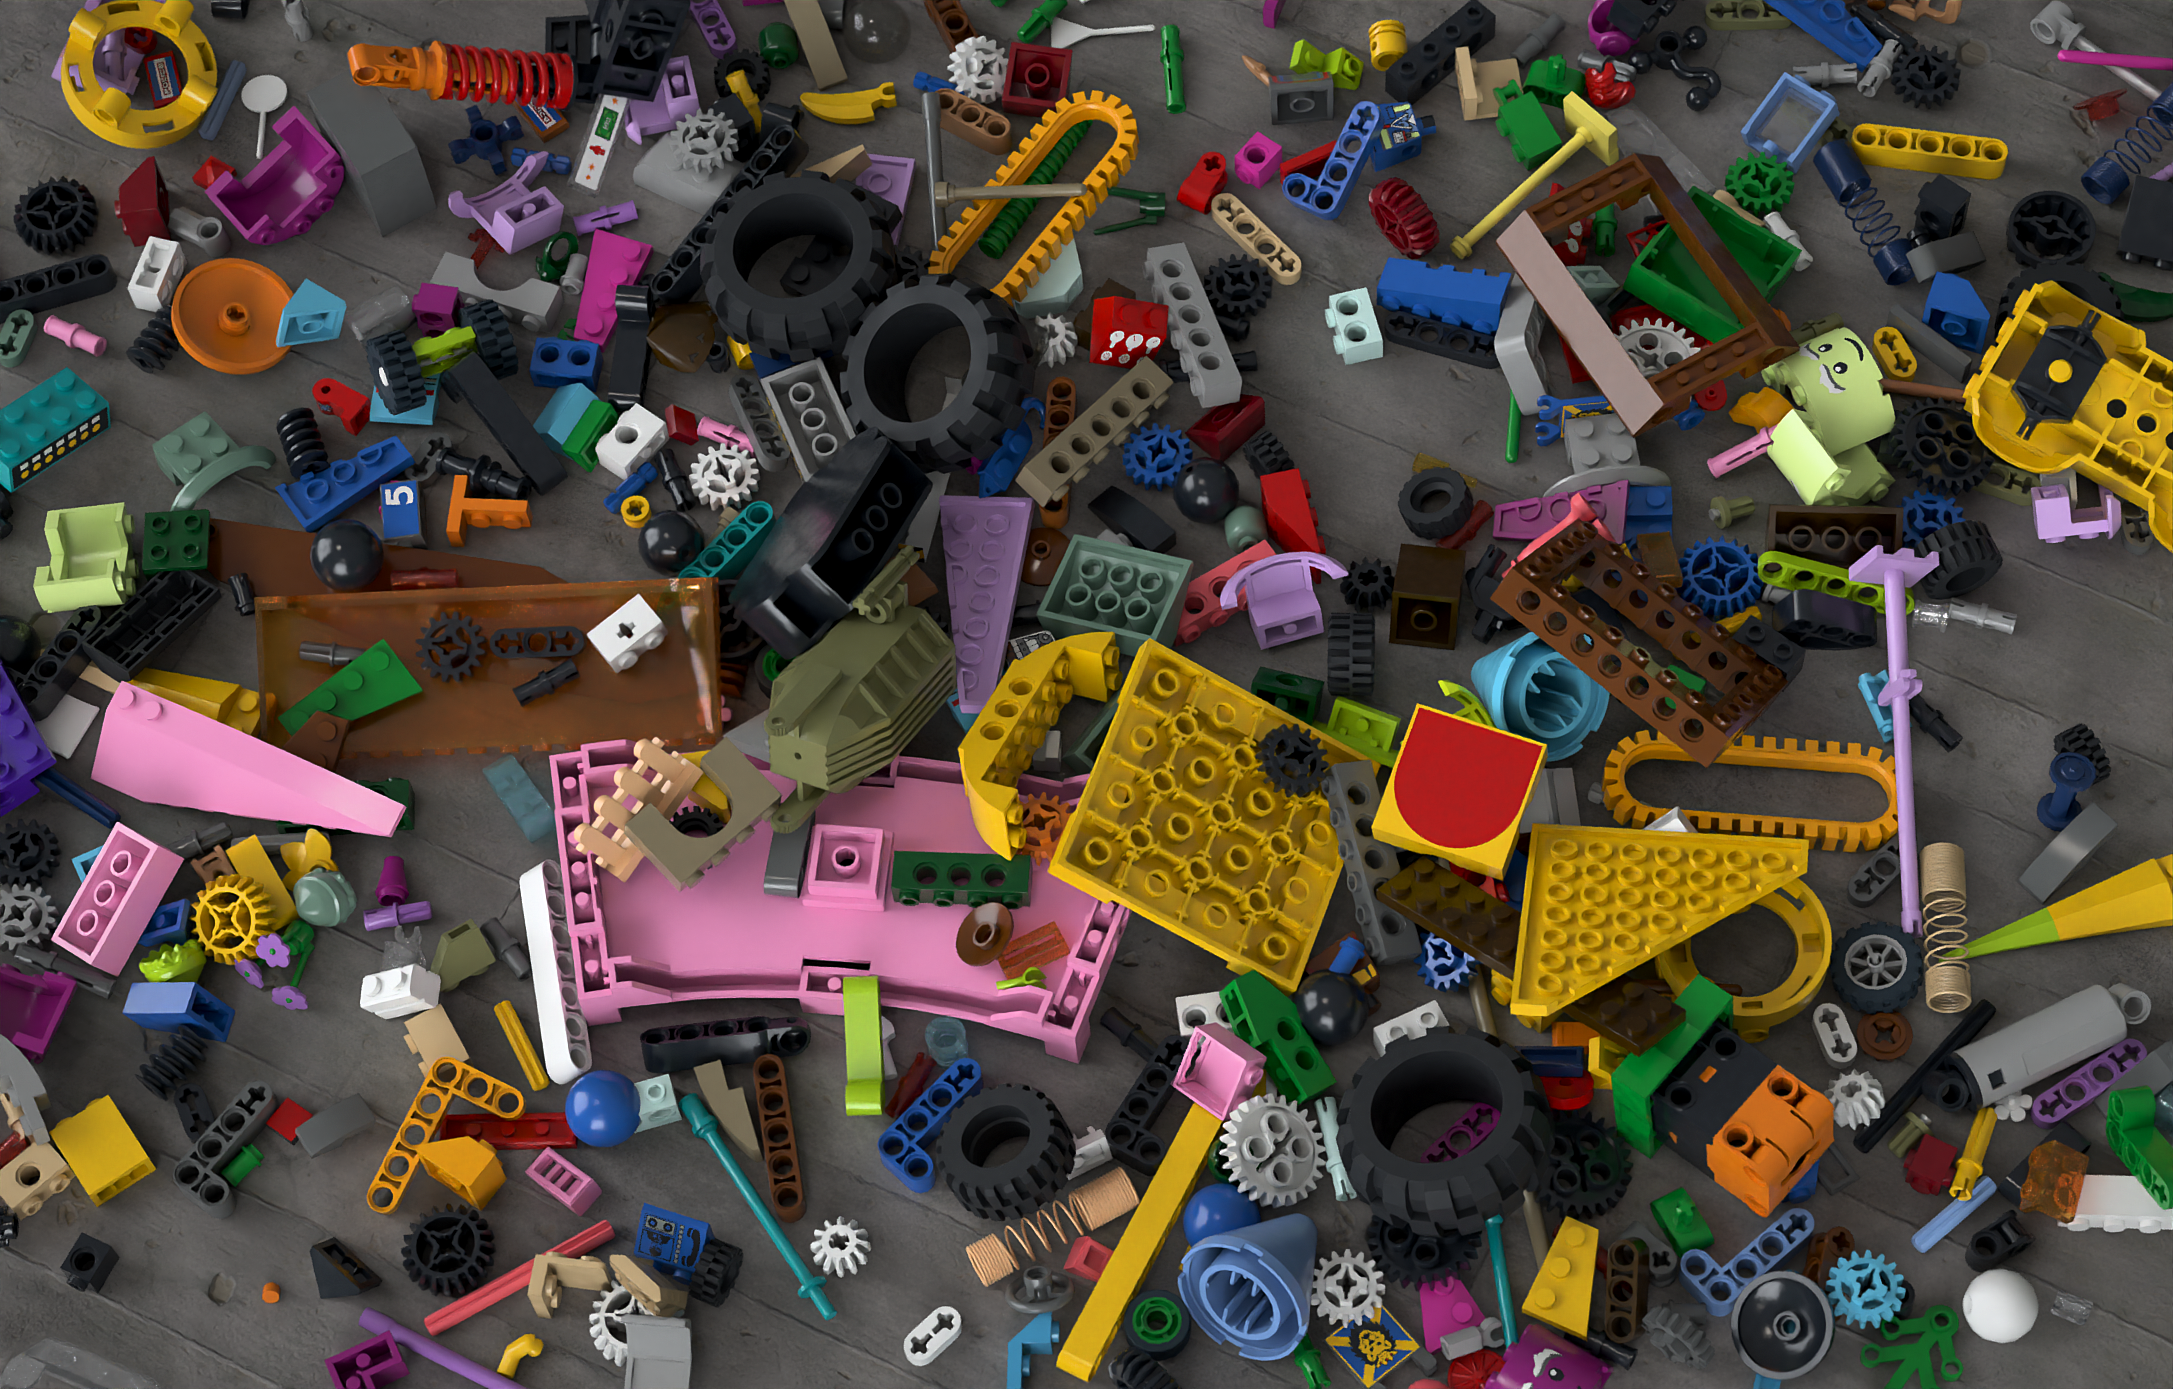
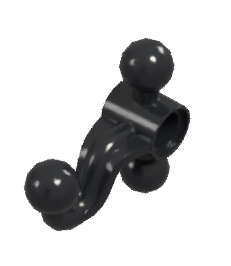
M1690 26L1684 32L1683 37L1672 30L1662 31L1656 37L1654 50L1649 52L1637 50L1628 59V64L1635 67L1637 70L1636 74L1639 75L1646 74L1654 63L1660 69H1671L1682 80H1706L1709 83L1708 88L1705 89L1698 86L1688 91L1686 103L1691 110L1703 111L1709 105L1710 100L1715 98L1721 90V80L1715 71L1707 67L1687 66L1681 59L1682 50L1687 48L1699 50L1706 44L1707 34L1700 26ZM1664 48H1669V49H1671V50H1673V51H1672V52H1666V51H1664L1663 49H1664Z

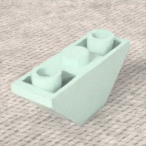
M1074 238L1068 246L1061 243L1062 253L1056 260L1049 257L1050 268L1045 274L1038 272L1039 281L1033 288L1026 286L1027 296L1020 303L1014 300L1019 319L1026 320L1036 318V316H1046L1049 312L1051 314L1066 312L1083 290L1082 271Z

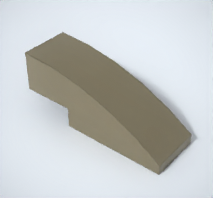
M784 0L787 12L819 91L848 81L818 1Z
M720 1060L694 1067L704 1099L725 1134L756 1163L763 1161L743 1088L739 1087L729 1090Z

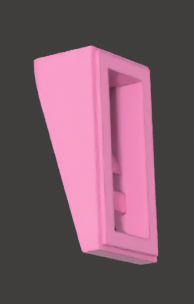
M548 1146L525 1171L531 1179L578 1216H582L602 1193L601 1188L591 1177ZM553 1162L557 1163L545 1177L542 1176ZM565 1170V1173L558 1179V1181L555 1184H552L558 1178V1176ZM574 1179H577L566 1192H563Z

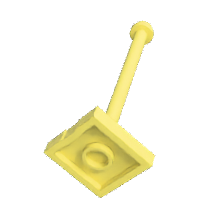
M1573 91L1563 99L1565 127L1574 137L1463 238L1460 236L1453 238V243L1450 244L1452 252L1460 259H1463L1465 256L1469 257L1473 253L1471 247L1583 145L1608 166L1616 163L1619 160L1617 128Z

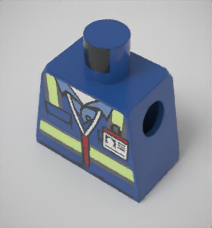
M1408 102L1376 104L1384 116L1385 123L1370 154L1375 172L1421 154V136L1436 133L1433 115L1415 118L1412 106ZM1371 114L1370 117L1364 116V117L1362 118V120L1364 121V123H1365L1367 120L1373 121V119H1374V117H1373L1372 114Z

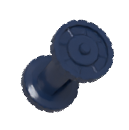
M2061 753L2051 762L2049 774L2057 786L2054 793H2048L2040 799L2036 813L2039 821L2053 831L2062 832L2082 812L2080 803L2075 799L2077 792L2089 789L2092 783H2094L2096 777L2094 764L2087 757L2079 753Z

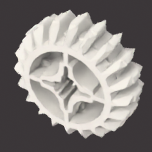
M612 1280L611 1286L613 1291L610 1293L607 1290H601L600 1292L604 1302L593 1301V1308L597 1313L590 1314L589 1316L591 1324L595 1325L590 1328V1334L592 1337L597 1338L594 1342L598 1350L604 1349V1357L607 1360L615 1357L616 1365L621 1367L628 1357L627 1344L616 1340L610 1334V1327L626 1332V1324L621 1322V1316L625 1317V1314L639 1315V1312L641 1315H654L634 1298L623 1285L619 1286L618 1282ZM630 1301L626 1308L617 1310L624 1303ZM684 1310L677 1311L671 1318L681 1317L684 1314Z

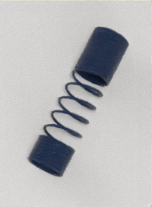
M2173 82L2147 108V116L2138 117L2136 127L2126 129L2125 139L2119 138L2115 140V150L2105 151L2103 157L2098 158L2081 176L2083 187L2097 201L2103 204H2111L2130 185V180L2125 170L2114 160L2106 157L2107 153L2115 152L2126 169L2134 174H2141L2139 165L2131 157L2117 150L2118 142L2126 141L2128 147L2137 158L2145 163L2152 162L2150 154L2141 145L2128 139L2127 134L2130 130H2137L2141 139L2152 150L2162 152L2161 143L2151 133L2139 128V120L2147 118L2159 136L2168 141L2173 140V134L2168 129L2173 130ZM2151 108L2160 121L2149 116ZM2151 120L2161 125L2171 138L2164 136ZM2141 132L2151 137L2158 144L2160 149H2156L2155 147H2153L2144 138ZM2130 143L2141 149L2147 155L2149 161L2142 158ZM2120 155L2131 161L2136 166L2138 172L2131 169L2122 160Z
M1838 139L1827 143L1817 151L1813 163L1839 206L1846 208L1845 216L1847 219L1853 220L1852 228L1854 231L1861 233V243L1869 246L1868 254L1874 258L1873 263L1885 283L1895 286L1907 282L1915 276L1906 256L1909 251L1913 250L1912 245L1907 238H1901L1886 244L1875 256L1872 255L1871 246L1881 245L1892 240L1899 234L1901 227L1893 225L1882 230L1874 237L1870 244L1863 240L1864 233L1874 232L1883 228L1892 220L1893 214H1880L1872 219L1864 227L1863 231L1855 227L1856 221L1868 219L1879 213L1884 208L1886 202L1884 200L1873 201L1862 208L1855 218L1848 215V208L1858 207L1869 202L1876 196L1878 189L1870 187L1872 179L1848 140ZM1875 190V193L1865 201L1850 205L1866 191ZM1841 202H1849V203H1848L1847 205H1843ZM1879 202L1883 203L1874 213L1858 218L1868 207ZM1890 215V218L1881 226L1865 231L1877 219ZM1898 228V231L1888 239L1874 243L1886 231Z

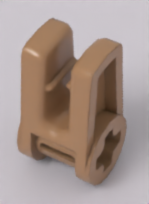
M219 844L213 847V852L197 861L195 858L190 861L204 886L209 881H216V878L219 876L236 874L233 865ZM229 896L224 898L226 903H230Z

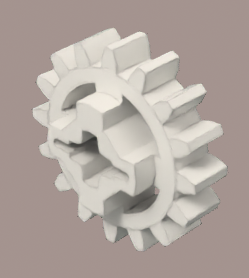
M985 36L976 39L971 37L956 45L957 51L949 56L954 61V64L947 66L948 70L954 72V76L949 81L957 82L958 86L955 91L958 93L964 91V96L974 99L979 104L984 102L988 104L1003 96L1008 59H1003L1002 57L1005 52L1004 48L998 50L995 48L996 40L986 42Z
M721 443L719 451H715L712 446L708 447L709 455L705 456L699 453L698 459L700 464H691L693 474L689 475L694 496H699L702 505L710 501L711 508L714 511L719 505H723L724 510L730 507V504H735L738 509L741 508L740 500L751 501L750 491H758L759 489L757 481L760 480L759 469H757L756 459L750 458L747 449L739 453L738 445L736 444L733 445L731 450L726 449L725 443Z
M1346 1249L1344 1257L1339 1258L1338 1254L1333 1251L1331 1252L1332 1261L1328 1262L1321 1258L1319 1260L1321 1271L1314 1269L1312 1293L1315 1294L1311 1296V1305L1320 1304L1317 1309V1315L1322 1317L1328 1313L1329 1324L1331 1325L1337 1319H1342L1343 1327L1347 1328L1349 1320L1354 1319L1356 1324L1360 1326L1362 1325V1316L1364 1314L1371 1319L1374 1317L1372 1306L1382 1307V1298L1379 1296L1385 1294V1285L1379 1283L1383 1280L1382 1271L1373 1272L1376 1268V1262L1371 1260L1368 1263H1364V1253L1362 1252L1356 1258H1352L1350 1249ZM1339 1270L1334 1276H1329L1334 1271ZM1354 1270L1359 1271L1365 1277H1360ZM1348 1277L1350 1292H1348V1299H1345L1343 1285L1345 1284V1278ZM1327 1299L1334 1300L1339 1307L1333 1305ZM1359 1301H1364L1361 1305L1354 1307Z

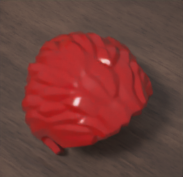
M1613 63L1605 64V69L1601 73L1596 68H1588L1585 71V86L1592 103L1599 108L1609 110L1629 103L1636 94V88L1631 82H1614L1617 71Z

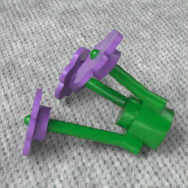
M294 920L281 936L275 933L269 936L262 935L259 937V945L256 947V953L259 958L255 962L250 959H242L240 963L235 958V969L240 975L245 977L249 984L262 988L264 983L261 980L262 971L259 968L262 964L267 962L270 967H275L276 965L286 967L290 963L288 954L294 956L301 953L302 955L291 985L283 986L281 989L273 988L272 1001L278 1005H284L290 1010H295L296 1008L305 1010L309 1005L306 1001V995L302 994L297 988L307 960L315 949L310 943L314 938V931L305 922Z

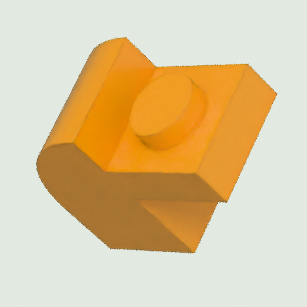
M1764 387L1759 393L1749 392L1742 396L1728 413L1733 422L1753 426L1759 434L1760 429L1766 426L1771 428L1780 423L1795 408L1781 394L1771 388Z

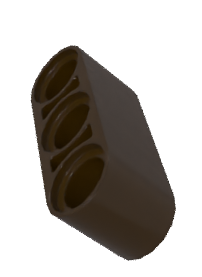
M1638 1237L1617 1240L1612 1243L1608 1251L1605 1330L1608 1337L1617 1343L1636 1340L1642 1337L1646 1331L1642 1327V1320L1648 1311L1650 1252L1646 1242ZM1626 1245L1631 1247L1634 1252L1632 1263H1629L1624 1258L1623 1251ZM1624 1281H1627L1632 1286L1633 1294L1630 1299L1624 1296L1622 1292ZM1623 1317H1626L1631 1323L1630 1334H1626L1621 1328L1620 1323Z

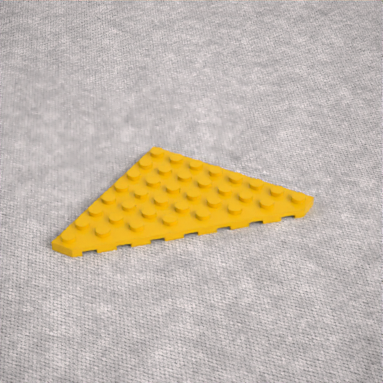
M1532 823L1511 996V1014L1548 1016L1807 873L1809 840Z

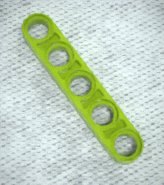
M1778 551L1765 552L1758 559V576L1764 583L1793 591L1809 589L1870 605L1878 613L1886 614L1884 585L1849 581L1848 569ZM1772 562L1778 563L1782 567L1775 573H1769L1763 569L1766 564ZM1800 571H1809L1814 575L1807 581H1800L1795 577ZM1833 579H1840L1845 582V585L1840 589H1832L1827 586V583ZM1865 587H1872L1877 592L1872 597H1863L1859 594V591ZM1905 587V597L1909 599L1906 603L1907 616L1914 610L1915 600L1913 590Z

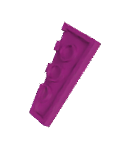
M1627 479L1617 481L1616 484L1597 485L1575 492L1566 491L1556 493L1554 496L1539 499L1535 497L1496 505L1493 538L1495 540L1533 542L1568 516L1571 512L1570 499L1580 492L1598 514V517L1590 523L1598 518L1601 519L1615 538V543L1621 546L1625 543L1630 482Z

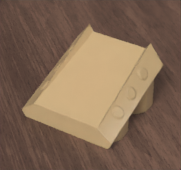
M611 1255L610 1265L616 1272V1279L654 1316L672 1317L677 1311L686 1309L688 1292L678 1290L653 1267L654 1260L627 1255Z

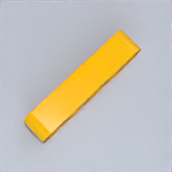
M1869 123L1858 125L1854 129L1851 139V146L1863 165L1987 180L1999 178L2003 174L2008 156L2006 144L1995 138Z

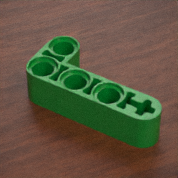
M2144 1085L2112 1091L2109 1096L2106 1120V1138L2109 1146L2163 1210L2173 1209V1147L2154 1126L2156 1102L2151 1088Z

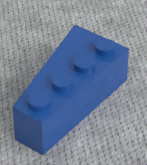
M1388 257L1377 286V305L1382 306L1388 311L1406 312L1495 337L1511 288V273L1500 272L1499 277L1487 276L1486 270L1473 268L1472 273L1458 272L1456 267L1443 264L1438 269H1433L1427 262Z

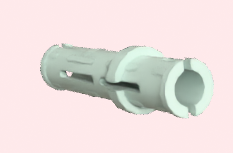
M1324 1097L1326 1107L1321 1099L1315 1101L1314 1107L1328 1158L1326 1168L1328 1173L1332 1174L1336 1200L1348 1201L1346 1191L1351 1199L1356 1198L1357 1194L1349 1182L1336 1142V1135L1339 1130L1336 1121L1338 1115L1336 1099L1334 1097Z

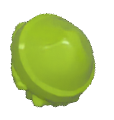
M189 939L183 946L176 944L172 948L167 944H163L159 952L151 950L149 957L141 960L139 968L149 983H197L207 960L202 950V945L197 943L198 940Z

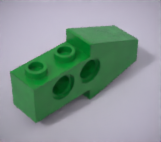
M1252 970L1234 979L1218 993L1234 1034L1267 1057L1264 1068L1281 1095L1285 1096L1286 1103L1295 1100L1297 1101V1107L1320 1096L1337 1082L1330 1067L1325 1063L1313 1044L1311 1037L1301 1025L1302 1020L1298 1014L1296 1004L1256 970Z

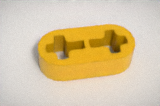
M1893 327L1878 329L1874 334L1872 349L1888 379L1911 382L1915 377L1917 362L1902 334ZM1883 339H1886L1888 343L1893 342L1892 351L1887 344L1881 345ZM1897 361L1902 368L1908 367L1907 372L1904 373L1901 369L1896 370Z

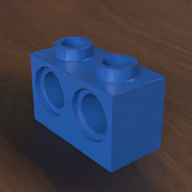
M537 337L529 371L533 384L537 387L558 389L559 386L582 383L591 392H596L603 357L599 344L588 340L577 342L562 340L558 337ZM551 359H556V360L553 361V362H547V361H549V360H551ZM582 362H588V363H586L585 365H581V366L578 365V364H580V363H582Z

